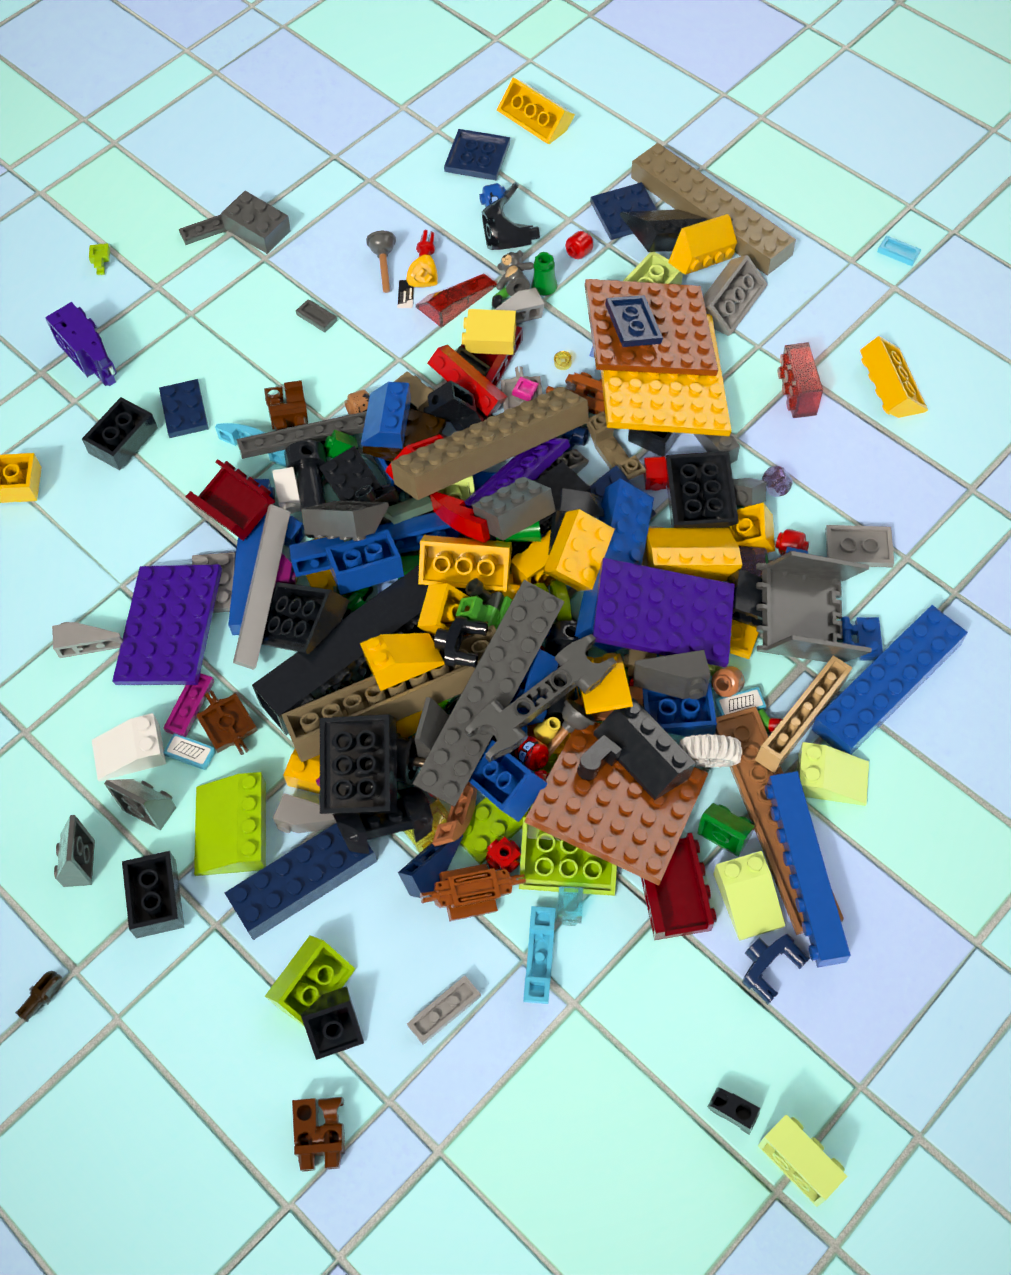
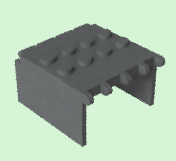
M790 551L767 564H756V569L762 570V582L756 583V588L762 590V604H757L756 610L762 611L763 626L756 627L757 632L763 633V645L757 646V652L828 662L833 655L843 662H847L872 652V648L837 642V640L843 639L842 621L836 620L842 618V600L836 599L842 597L841 581L848 580L869 570V565Z

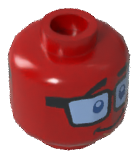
M528 736L514 750V757L532 771L544 767L548 761V747L534 736Z

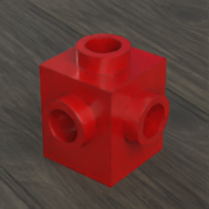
M504 836L500 841L498 839L494 840L487 847L486 863L490 869L495 868V871L506 869L509 873H512L520 865V848L513 840L509 841ZM504 851L507 856H501L500 853Z

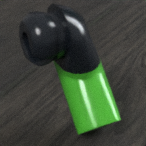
M503 288L492 297V308L496 309L502 304L503 300L510 296L506 288Z

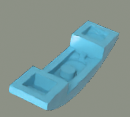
M220 423L215 426L218 438L234 446L237 445L236 439L264 433L256 428L241 424ZM285 450L268 453L270 461L286 467Z
M531 906L523 1002L549 1004L556 908Z

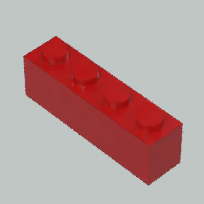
M448 344L438 347L427 362L446 381H453L473 393L475 406L487 416L497 412L508 397Z

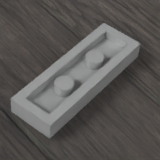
M465 975L411 1019L407 1026L420 1043L424 1045L481 997V993Z

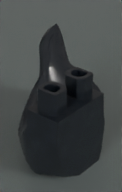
M516 181L498 200L482 210V222L487 249L503 250L531 245V240L540 238L538 226L533 227V225L514 223L503 212V206L510 200L519 186Z

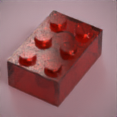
M809 342L785 345L783 354L780 355L781 365L777 368L778 378L782 379V392L787 397V409L791 411L793 418L816 416L823 394V387Z

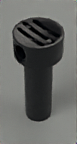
M303 440L290 444L284 451L286 468H294L301 509L325 503L321 478L322 472L319 468L327 462L324 445L314 440ZM305 534L308 538H314V535Z
M568 620L554 622L546 636L544 651L556 657L570 643L579 640L580 638L575 636L577 622ZM561 680L554 681L556 686H565V683ZM575 688L547 709L545 720L550 717H556L560 721V726H562L561 724L564 722L562 717V711L565 706L564 702L567 698L574 701Z

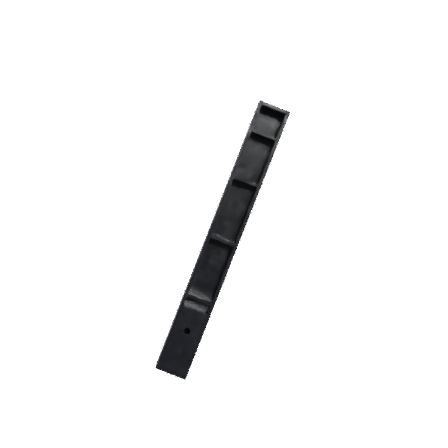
M563 461L535 481L551 488L555 510L559 506L562 488L591 493V487ZM552 514L539 521L541 539L551 530ZM461 534V535H459V536L457 537V538L473 539V538H470V537H468V536H466V535H464V534ZM489 534V540L497 541L495 536ZM512 542L511 560L517 553H522L528 549L533 542ZM419 565L345 617L309 654L295 653L252 684L260 706L285 735L289 734L282 714L372 675L360 643L381 634H410L421 629L417 625L428 585L418 584ZM455 587L459 591L468 595L465 591L466 588Z

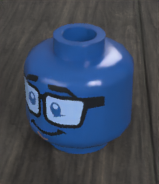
M499 183L484 186L482 193L479 194L481 205L487 207L498 200L506 191L505 187H502Z

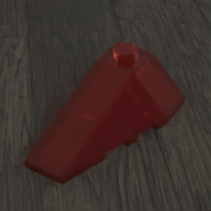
M483 273L431 293L415 306L442 328L497 287V283Z

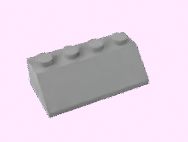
M748 255L731 259L703 296L706 314L712 315L714 329L727 336L734 332L768 285Z

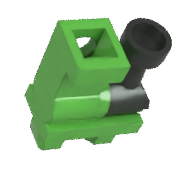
M474 578L467 584L465 589L466 593L471 597L461 598L455 616H464L476 621H488V627L494 625L497 630L512 599L508 596L504 597L501 592H488L484 589V584L477 578ZM468 606L470 608L469 611L464 612L465 607Z

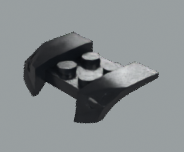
M561 489L559 506L556 507V512L552 514L548 555H550L566 512L580 509L594 518L604 517L600 496L585 491Z
M416 786L397 790V813L332 814L349 851L369 854L367 840L411 829L416 843L432 831L433 816L429 801L423 790Z

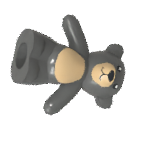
M521 250L517 253L509 252L501 258V263L497 265V268L504 270L505 274L497 283L496 288L501 290L506 285V291L510 296H513L518 291L530 289L529 280L522 271L533 269L534 264L532 262L521 263L523 256Z

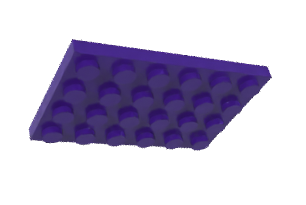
M603 558L601 561L592 635L596 638L595 642L665 656L704 650L708 664L727 667L729 664L735 584Z
M219 564L139 567L122 638L123 643L120 646L112 679L115 685H198L222 568Z

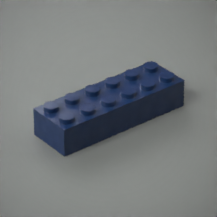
M335 823L224 892L252 940H255L377 861L374 851L369 844V854L349 851Z

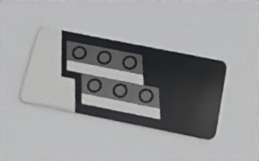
M399 280L397 308L413 307L414 287L408 285L407 280Z

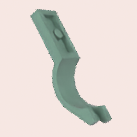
M428 496L420 500L411 498L389 506L383 517L391 520L393 524H397L432 511V502ZM353 538L347 539V540H343V541H344V542L350 541V540H353Z

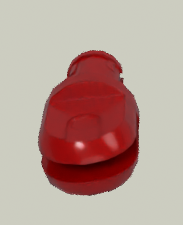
M423 230L420 242L416 246L419 257L424 254L432 255L435 252L433 231H430L428 241H426L428 230Z

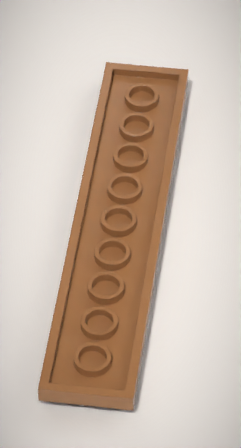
M756 706L716 717V734L731 736L741 742V761L729 767L750 820L755 826L754 830L796 935L803 934L802 912H798L795 899L798 898L797 893L790 885V868L785 865L783 860L784 846L783 843H779L777 838L778 824L777 821L772 819L771 807L773 806L771 799H767L765 794V785H767L769 777L784 774L780 766L773 773L755 760L761 746L768 738ZM834 896L840 920L842 922L844 920V917Z

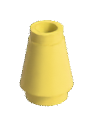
M550 717L538 723L534 728L535 738L542 743H550L560 728V721L556 717Z

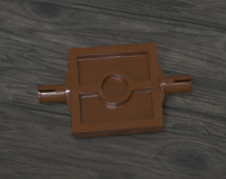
M210 690V695L208 692L205 694L210 705L204 711L196 714L198 721L217 753L235 745L240 755H244L242 748L245 753L249 749L243 740L258 731L256 725L236 693L218 700L214 691Z

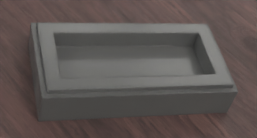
M309 299L295 310L297 316L324 333L338 321L337 316Z

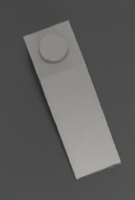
M531 288L518 291L494 310L516 311V323L542 318L545 303L537 289Z
M63 622L52 626L53 649L60 659L118 649L121 643H123L121 635L117 632L77 622Z
M286 793L283 794L273 816L277 828L285 833H290L291 831L295 833L321 831L336 823L332 814H320V804Z

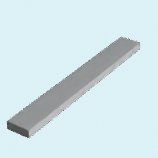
M272 504L268 506L233 659L234 664L252 670L257 667L290 517V511Z

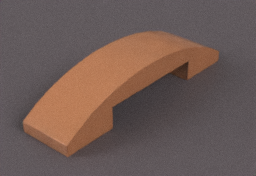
M469 781L455 807L451 806L446 823L438 825L432 842L434 846L456 841L469 826L477 799V788Z

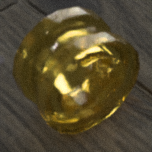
M560 351L555 354L554 365L557 369L567 370L571 367L572 361L569 352Z

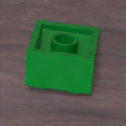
M712 803L701 816L697 834L739 857L752 836L755 826L749 819L743 816L738 817L731 813L726 806Z

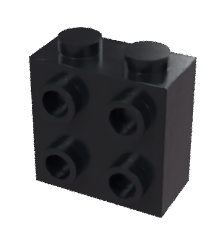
M738 569L727 580V583L735 584L732 619L755 628L760 625L763 626L762 611L756 610V605L762 604V590L756 588V583L762 582V576L752 574L748 570Z

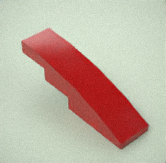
M438 492L430 495L433 511L450 527L483 543L490 539L487 520L475 517L473 509L467 508L464 500Z

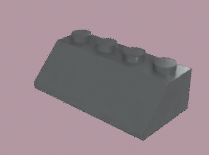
M332 501L303 508L301 512L305 534L314 535V538L327 536V539L340 537V540L353 538V541L364 540L366 535L375 533L389 507L388 502Z

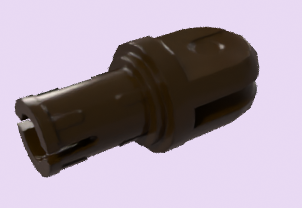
M55 971L46 972L34 986L32 985L29 988L30 996L15 1014L28 1023L29 1019L41 1005H49L51 998L63 983L62 976Z

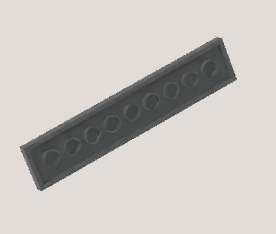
M523 580L413 782L414 786L455 807L493 736L492 733L483 731L475 736L468 737L465 734V728L483 708L493 701L498 700L504 708L510 705L562 608L563 600Z

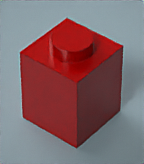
M665 457L644 458V468L646 469V473H644L645 490L659 491L666 489L667 469Z

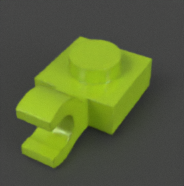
M108 243L89 245V260L91 264H94V268L97 269V275H105L104 262H110V247Z

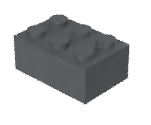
M246 190L221 212L223 225L227 231L266 254L291 232L287 214Z
M526 477L516 479L509 486L499 488L494 494L482 497L480 501L472 505L475 517L487 520L489 534L501 540L511 537L556 512L551 488Z

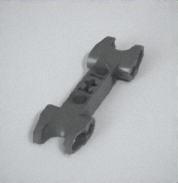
M592 634L572 642L562 649L555 657L556 662L561 667L520 696L508 707L504 708L498 700H495L483 708L465 728V734L468 737L475 736L483 731L490 732L495 736L497 741L489 749L485 757L489 762L509 754L519 747L528 738L521 728L538 717L578 686L584 694H588L599 686L604 678L616 667L617 662L613 657L601 663H593L588 660L585 653L596 640ZM561 680L565 683V686H556L554 681ZM526 708L529 713L522 715L517 709Z

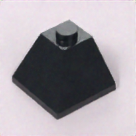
M347 986L323 994L301 1014L316 1060L364 1044Z

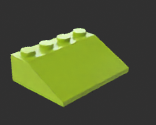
M262 773L236 774L197 786L194 875L205 876L260 871L265 868L266 782Z
M527 814L523 816L520 874L523 873L525 875L526 882L525 884H519V889L615 896L616 865L524 823Z

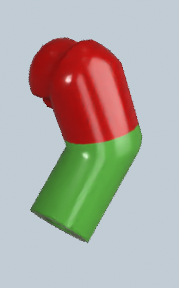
M764 709L758 711L765 730L772 733L782 719L770 718Z

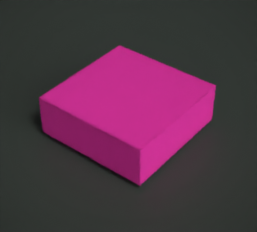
M520 377L512 391V396L530 401L535 395L539 383Z

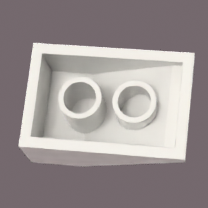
M153 713L131 718L92 739L97 780L99 782L167 764L163 753L164 747L160 724Z

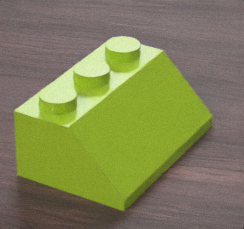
M309 935L264 997L282 1012L304 1026L301 1014L323 994L342 988L355 971V968L324 940Z

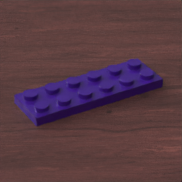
M553 438L514 456L465 500V506L473 509L472 505L480 501L482 497L494 494L499 488L509 486L518 478L537 479L546 468L551 466V463L562 456L563 452L570 447L568 439Z

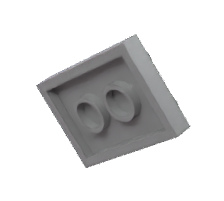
M826 525L825 537L828 558L866 564L869 567L893 568L894 553L891 527Z
M235 552L192 555V565L219 564L222 568L213 613L230 612Z

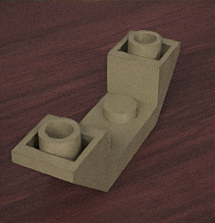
M604 411L589 418V422L586 424L595 449L610 470L617 465L628 480L646 473V469L636 455L629 458L613 436L614 428H607Z

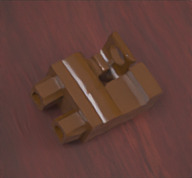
M302 380L284 383L286 403H283L282 386L264 388L272 430L277 431L308 424ZM271 390L279 391L275 395L268 394Z
M343 1097L320 1098L318 1100L316 1098L292 1100L294 1155L298 1157L300 1171H315V1156L324 1155L325 1169H340L341 1154H345L344 1124L339 1122L337 1111L345 1103ZM319 1106L323 1111L325 1123L319 1126L318 1120Z

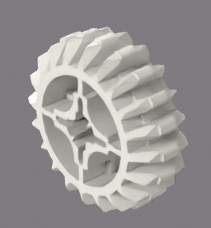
M716 734L691 735L681 739L679 746L696 762V767H729L741 761V742L731 736Z

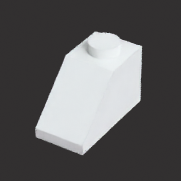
M294 468L272 470L280 508L290 511V514L300 512L301 505Z

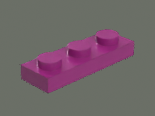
M200 673L198 685H185L163 727L165 732L187 737L196 719V714L199 713L206 699L205 694L209 693L215 682L213 677Z

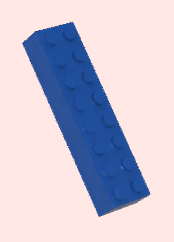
M621 478L604 490L601 505L604 509V517H599V520L615 529L604 558L642 565L654 497ZM600 570L593 589L584 590L575 632V636L580 639L593 632ZM599 642L593 644V646L607 653H614L624 648Z
M931 605L816 717L811 730L831 747L852 755L962 645L968 632L935 606Z

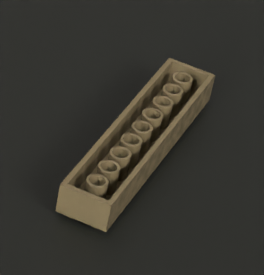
M656 143L632 161L631 178L638 183L642 182L647 190L675 210L679 209L704 217L707 220L728 214L731 218L737 240L734 249L735 253L739 256L748 255L756 268L767 276L793 256L796 242L794 237L661 144Z
M556 387L553 391L538 395L537 398L522 402L519 406L506 409L503 413L488 417L487 420L472 424L469 428L454 432L444 439H438L428 446L420 447L412 453L402 455L398 459L391 461L394 484L415 499L420 500L588 423V402L585 398L565 387Z
M494 625L488 627L486 636L470 634L463 637L459 651L478 653L479 663L496 632ZM438 649L445 663V650ZM444 664L380 691L374 676H371L282 714V717L301 762L320 755V718L389 714L399 721L422 711L426 697L432 698L438 704L462 694L475 668L460 665L452 667L445 666Z

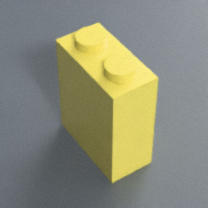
M468 309V316L464 317L463 328L466 329V332H462V345H465L466 350L470 353L513 355L516 311Z

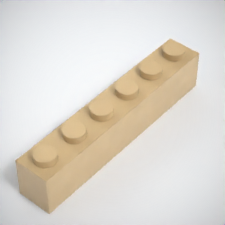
M833 655L763 743L755 760L775 773L813 725L816 717L827 707L844 685L852 667Z

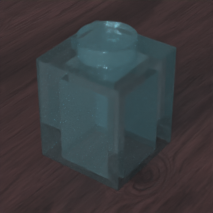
M559 886L557 922H562L565 926H576L577 923L582 924L583 888Z

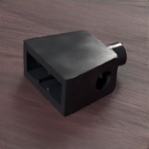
M448 381L429 393V406L424 408V413L445 419L446 422L476 412L474 394L453 381Z

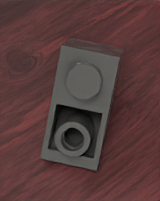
M752 478L733 479L736 505L748 507L766 502V481Z

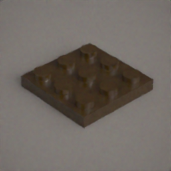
M410 408L403 449L413 443L439 434L441 435L446 426V420ZM363 446V453L391 462L403 449Z

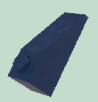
M463 835L454 842L434 846L431 843L398 872L410 896L420 898V893L434 891V884L440 882L439 874L448 870Z

